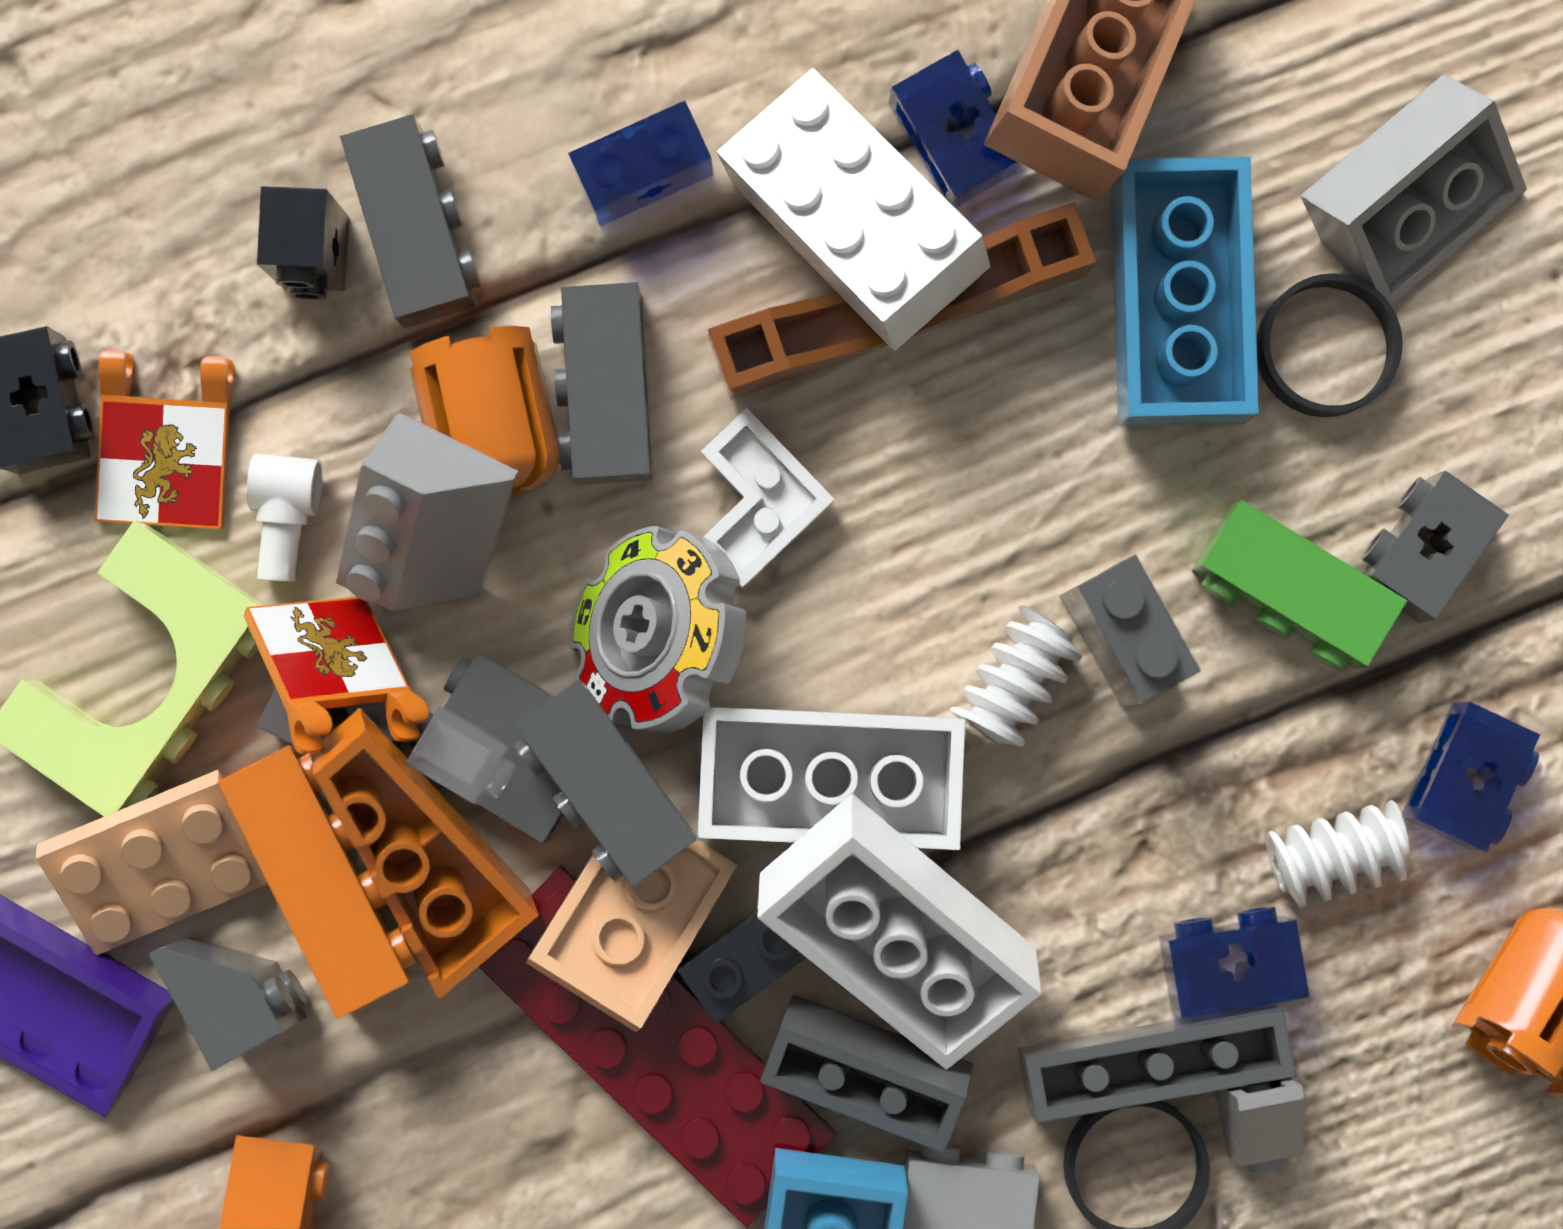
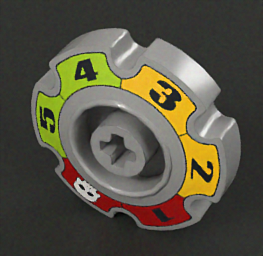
M649 526L631 532L614 543L604 553L605 565L601 575L597 579L586 578L573 611L569 647L572 650L580 651L581 665L575 673V682L578 679H582L615 725L653 734H665L683 729L702 717L710 709L709 694L712 687L717 682L729 684L743 649L746 631V611L733 605V593L740 584V578L733 563L724 551L712 541L702 536L683 530L674 532L659 526Z

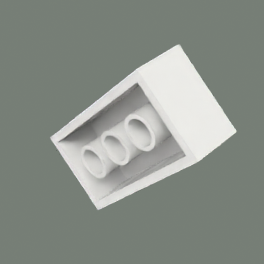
M814 68L809 70L717 151L734 187L894 351L991 267L983 236Z
M710 707L703 715L698 838L796 842L849 795L853 794L916 848L960 850L965 719Z
M853 794L849 795L760 872L757 918L946 1070L1042 995L1036 948Z

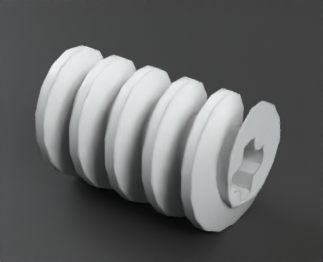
M1021 604L1018 608L1029 625L1010 621L1004 629L1015 645L1009 646L995 643L990 649L995 659L1001 665L1000 668L981 664L976 670L978 676L986 685V689L967 685L962 691L972 710L952 707L949 710L957 718L965 719L967 725L999 745L1007 743L1023 747L1026 741L1015 727L1017 721L1035 726L1040 721L1029 706L1031 700L1050 705L1054 700L1043 684L1045 679L1065 683L1068 679V676L1057 663L1060 657L1078 662L1083 657L1072 643L1073 638L1040 613Z
M1393 800L1386 803L1384 816L1373 805L1361 809L1359 823L1347 811L1338 814L1335 821V831L1325 819H1316L1311 825L1310 838L1304 829L1297 824L1287 828L1285 844L1275 832L1270 831L1266 833L1267 854L1276 882L1283 893H1290L1299 908L1307 906V887L1311 886L1316 888L1324 902L1330 901L1332 899V881L1339 879L1349 895L1356 894L1357 874L1360 873L1365 874L1374 889L1380 888L1382 886L1383 867L1389 866L1399 882L1407 880V861L1411 857L1409 838L1397 803Z

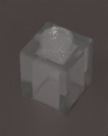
M439 706L405 763L473 804L481 803L486 794L497 798L516 767V764L508 760L514 749L512 744L451 708Z

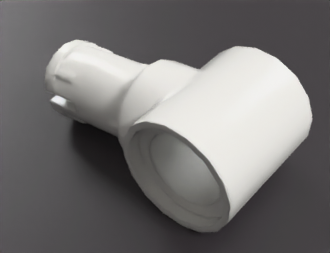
M258 453L253 455L247 478V503L250 510L257 511L256 521H262L258 579L296 581L301 526L307 525L308 516H315L317 514L321 500L323 475L322 464L319 459Z

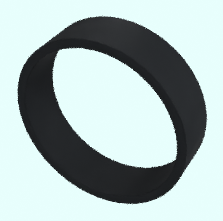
M1320 274L1294 284L1268 308L1257 332V363L1261 376L1270 391L1291 409L1316 417L1345 415L1374 400L1391 383L1401 361L1402 331L1394 309L1388 300L1373 286L1349 275ZM1327 287L1351 293L1365 302L1381 323L1386 339L1384 368L1375 386L1358 401L1344 405H1324L1309 401L1290 389L1275 368L1270 350V334L1273 321L1284 302L1291 296L1304 290Z
M1164 1101L1129 1106L1161 1110L1176 1118L1184 1126L1195 1150L1196 1175L1189 1196L1173 1215L1152 1226L1125 1228L1110 1224L1092 1213L1083 1203L1075 1179L1077 1153L1087 1132L1104 1116L1123 1108L1083 1115L1069 1135L1063 1163L1067 1188L1083 1216L1097 1229H1182L1202 1206L1210 1180L1208 1153L1200 1134L1193 1124L1176 1108Z

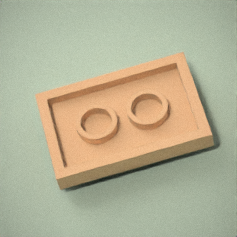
M219 770L37 844V862L96 956L268 884L217 781L223 779Z
M697 839L632 887L625 876L614 882L593 854L529 956L526 964L637 1032L642 1028L738 865Z

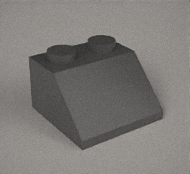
M193 937L162 946L149 953L152 962L211 1071L216 1070L307 1018L301 1007L307 1004V997L302 985L291 970L282 972L276 961Z

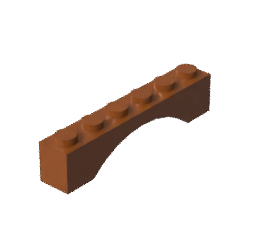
M1075 202L1014 222L983 237L991 267L912 337L1087 277L1096 260ZM837 292L769 307L708 328L710 344L730 400L888 346Z

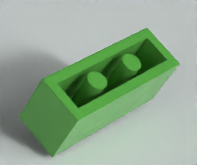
M1243 500L1229 506L1191 569L1205 578L1200 586L1206 592L1230 605H1234L1236 600L1240 599L1259 611L1255 618L1259 624L1287 639L1294 632L1314 644L1310 651L1312 656L1341 672L1345 670L1347 665L1351 668L1369 666L1407 602L1406 599Z

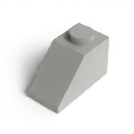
M1289 1077L1216 1091L1227 1153L1239 1166L1248 1165V1170L1252 1173L1270 1172L1286 1167L1287 1157L1304 1154L1305 1096L1301 1084Z

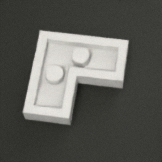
M748 408L742 411L701 450L702 456L743 497L728 514L703 536L725 552L740 578L739 585L743 589L815 521L835 499Z

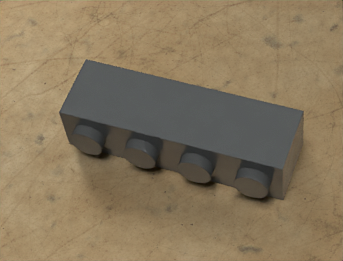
M1270 1003L1018 1048L1029 1112L1037 1123L1296 1076L1284 1011Z

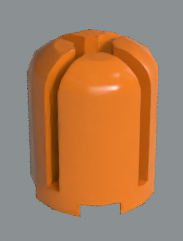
M515 325L489 327L490 337L471 338L451 344L449 336H445L410 351L413 364L410 371L422 424L517 470L518 473L511 497L543 485L556 473L561 458V451L537 343L532 340L529 327Z
M1552 908L1532 909L1516 920L1451 1027H1466L1471 1034L1465 1044L1494 1066L1510 1076H1513L1517 1070L1527 1075L1535 1074L1551 1081L1552 1083L1546 1093L1563 1098V911Z

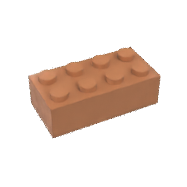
M1046 0L983 145L1098 202L1124 173L1195 0Z

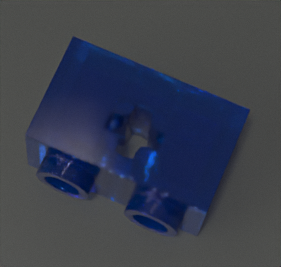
M959 50L952 52L892 86L889 98V105L940 193L954 208L1016 174L1020 165L1019 162L983 145L996 117L994 110L987 100L988 97L992 96V91L980 67L975 62L967 65ZM954 116L960 125L971 122L972 128L968 139L960 131L948 133L947 130L951 117Z
M685 100L568 153L574 172L600 227L714 175L712 157Z
M1470 701L1452 702L1401 813L1402 817L1467 849L1487 852L1490 844H1498L1508 830L1512 819V810L1507 807L1517 785L1524 786L1534 773L1539 760V753L1534 748L1540 734ZM1468 768L1478 769L1477 775L1485 780L1482 790L1473 789L1474 783L1465 778Z
M1261 907L1237 912L1238 923L1214 927L1212 917H1200L1174 922L1175 933L1159 936L1171 1011L1180 1018L1310 997L1297 920L1284 915L1277 916L1275 907ZM1229 945L1245 953L1246 960L1235 964L1236 974H1232L1231 971L1218 964V959L1229 956Z

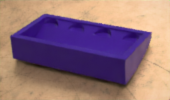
M0 895V1058L101 1116L106 1117L114 1108L146 1055L174 1000L166 988L104 953L96 956L91 947L85 942Z

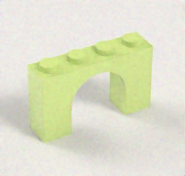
M135 520L97 574L152 611L167 627L176 650L177 668L172 688L164 702L152 714L137 723L124 727H113L91 717L43 682L21 680L0 709V744L104 817L158 794L160 785L154 781L168 761L173 764L178 763L191 748L197 737V733L192 730L196 721L205 709L211 712L214 711L233 687L234 680L228 677L242 656L250 659L258 652V647L243 615L246 607L264 605L150 525Z

